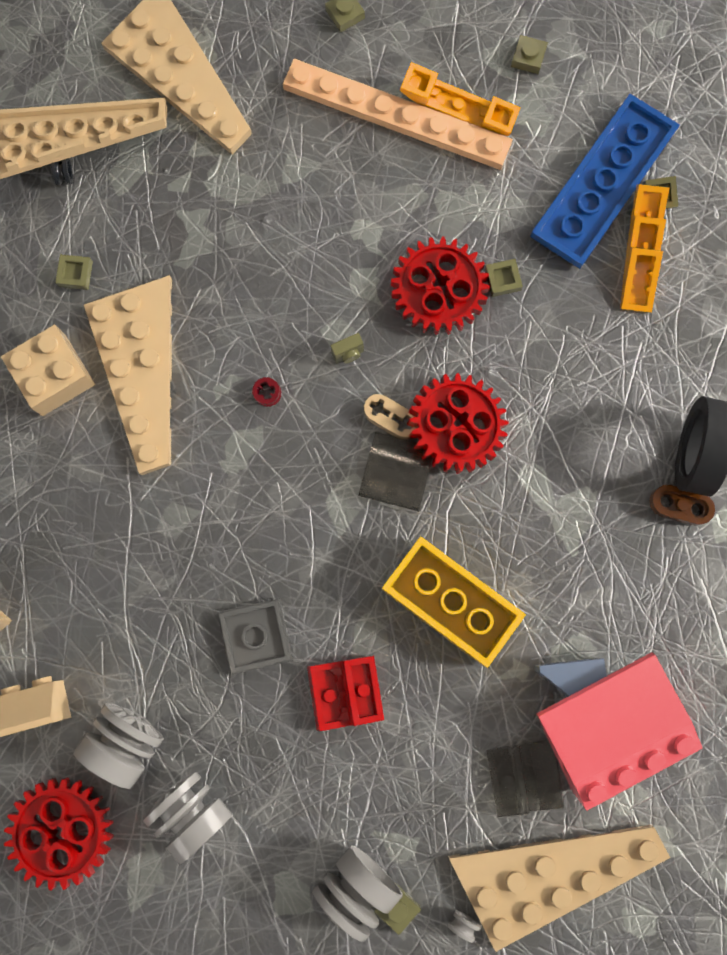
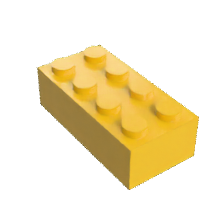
M421 536L381 589L486 668L490 666L526 616L524 612Z

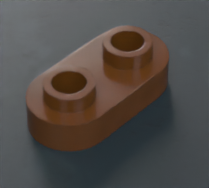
M663 485L655 489L649 500L651 509L658 516L694 526L708 523L715 514V505L710 497L681 491L677 486ZM662 497L668 498L670 502L668 507H664L661 504ZM692 505L699 507L700 513L698 516L692 513Z

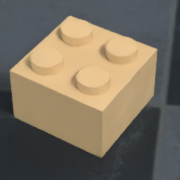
M55 324L1 356L31 409L42 416L95 385L67 336Z

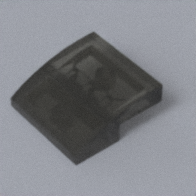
M375 432L358 496L419 512L433 457L429 456L423 460L422 456L426 450L424 448L414 449V446L417 444L416 442Z
M549 740L486 750L497 817L530 814L531 811L565 807L558 761Z

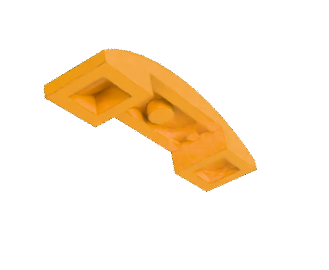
M410 63L400 87V91L408 98L424 107L500 135L510 136L521 107L493 96L492 101H488L437 80L439 74L415 63Z

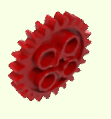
M442 236L440 244H435L433 238L429 237L428 246L425 247L421 241H417V251L408 247L406 252L408 258L399 257L398 264L401 267L393 268V275L398 278L391 279V287L397 289L392 291L391 297L399 299L395 303L396 310L405 308L402 314L403 320L409 317L413 318L411 327L414 328L419 323H422L423 333H426L429 327H434L435 335H438L440 328L444 327L447 334L450 335L453 325L462 331L464 327L463 320L472 324L474 321L473 314H481L482 308L480 305H486L488 299L483 294L488 293L490 285L484 284L488 280L489 273H480L484 269L485 263H475L478 253L474 252L468 255V244L459 249L457 248V239H454L451 245H446L445 236ZM443 262H449L454 266V269L445 271L439 265ZM427 263L432 264L434 268V273H432L431 269L426 265ZM423 275L427 281L418 284L412 280V277ZM436 278L440 286L445 285L444 294L440 286L434 287ZM463 288L468 295L466 297H458L453 293V290ZM446 299L454 307L453 309L448 308ZM436 301L441 305V308L430 310L426 307L425 303Z
M456 373L452 381H450L448 375L444 374L440 383L433 378L429 383L430 388L424 385L420 390L421 395L414 397L413 402L417 406H411L408 411L409 414L415 417L410 418L407 425L416 428L409 434V438L419 439L414 449L424 448L426 451L422 459L424 460L432 456L434 458L432 467L438 465L439 462L444 463V472H447L452 465L455 467L456 474H460L463 471L464 465L469 473L475 470L476 464L483 468L487 464L486 459L492 461L496 457L494 451H500L504 445L499 440H504L508 435L500 430L509 424V421L500 419L506 412L504 408L497 409L496 405L501 401V398L492 399L490 395L493 392V388L491 387L484 391L482 389L483 380H480L476 385L472 384V375H469L465 381H461L460 374ZM451 397L459 398L463 403V407H456L452 403ZM430 417L440 419L443 427L435 428L430 422ZM473 418L482 420L485 429L477 428ZM457 420H460L462 423L459 427L454 424ZM473 438L477 439L478 443H475ZM452 440H461L465 449L463 451L456 449Z
M69 777L62 779L60 785H58L56 778L48 780L47 787L41 782L35 785V792L31 789L25 791L23 795L26 801L18 800L14 803L19 812H12L7 816L9 820L14 822V825L4 829V832L12 835V839L5 842L4 846L14 848V852L7 857L8 860L16 858L19 860L14 871L17 872L23 868L27 870L23 879L25 882L35 876L37 877L35 887L37 888L47 880L50 891L57 887L58 882H60L62 889L66 890L71 884V879L77 886L83 882V874L90 878L95 873L93 866L100 867L104 863L103 858L99 854L105 855L110 852L111 848L104 844V842L114 837V834L106 832L105 828L112 825L114 821L104 820L103 815L110 810V807L100 809L98 804L102 801L103 796L101 795L93 799L91 797L94 789L93 786L82 791V780L76 781L70 787ZM52 801L57 802L61 806L62 814L60 817H56L51 813L50 805ZM36 815H39L43 822H39L36 819ZM77 821L85 822L88 827L87 836H82L77 832ZM58 827L62 829V832L60 834L62 837L61 839H58L56 837L58 833V830L56 828ZM32 830H36L41 834V845H37L31 840ZM76 845H80L83 850L79 851ZM58 849L67 853V864H62L58 861Z

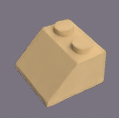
M49 676L32 681L33 687L21 690L20 685L1 689L0 737L72 718L64 681L52 682V677Z

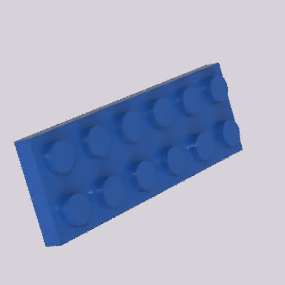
M629 94L536 225L530 237L581 269L636 190V185L641 183L680 124L634 95Z

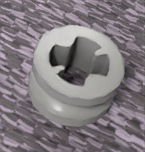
M455 910L453 913L455 919L453 922L450 921L447 927L460 938L473 943L475 940L474 932L480 931L481 925L465 913Z

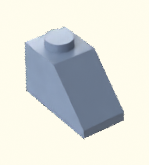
M604 658L534 665L536 673L567 697L607 676Z

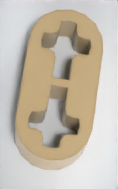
M374 394L365 401L364 414L366 419L401 440L409 439V434L416 429L415 427H412L411 430L405 428L403 432L398 430L399 424L392 420L393 417L403 421L405 418L410 419L415 416L409 414L408 409L388 397ZM379 402L383 403V410L390 415L388 417L382 413H378L376 416L372 415L371 404L377 406Z

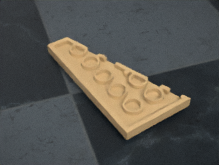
M142 0L101 43L105 51L161 97L165 98L167 102L232 155L251 136L252 133L249 125L171 0Z
M165 98L1 109L0 179L164 129L167 126Z
M170 275L84 304L140 475H145L171 465L172 278Z
M652 825L614 830L610 833L597 835H581L571 839H555L516 845L493 851H477V853L448 856L495 952L670 858L656 829Z

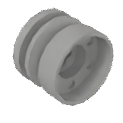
M107 702L101 709V713L105 718L96 717L93 721L94 726L102 735L91 732L85 733L74 750V756L84 767L100 778L118 787L132 789L145 770L144 765L136 755L148 759L152 758L155 752L151 746H160L164 737L148 720L138 713Z
M197 772L174 784L153 804L154 806L150 813L142 821L148 828L158 818H161L165 824L153 834L156 838L170 830L174 833V837L165 849L179 865L183 864L233 815L220 798L206 806L203 804L202 799L210 789L208 784L197 794L191 790L202 778Z
M351 845L336 862L343 878L341 879L335 874L327 872L324 876L326 885L318 883L312 893L325 914L337 927L345 931L352 938L365 942L370 936V930L367 926L376 928L379 925V920L372 908L374 907L388 914L403 897V894L392 878L372 858L356 846Z

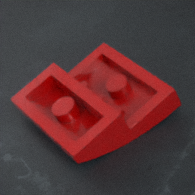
M374 656L307 667L317 731L385 720Z

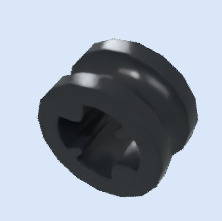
M69 158L51 163L53 179L57 186L62 185L64 181L67 184H73V169Z

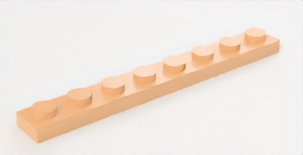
M293 59L283 82V88L288 92L499 170L502 169L513 140L297 59Z

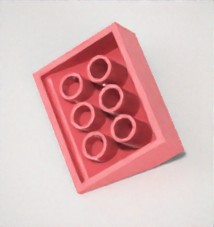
M653 652L536 713L572 792L586 811L702 749L689 715Z

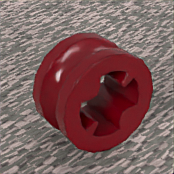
M270 377L258 379L252 388L254 398L264 407L274 406L281 399V388ZM265 385H269L272 390H275L274 394L270 393L272 397L269 399L259 395L260 390L264 391L262 387Z

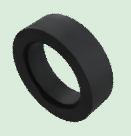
M701 396L693 404L681 433L675 463V482L677 488L681 491L711 497L720 489L727 475V401Z

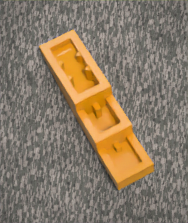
M636 185L625 258L621 309L652 313L663 255L661 245L666 224L664 215L669 193L668 187Z

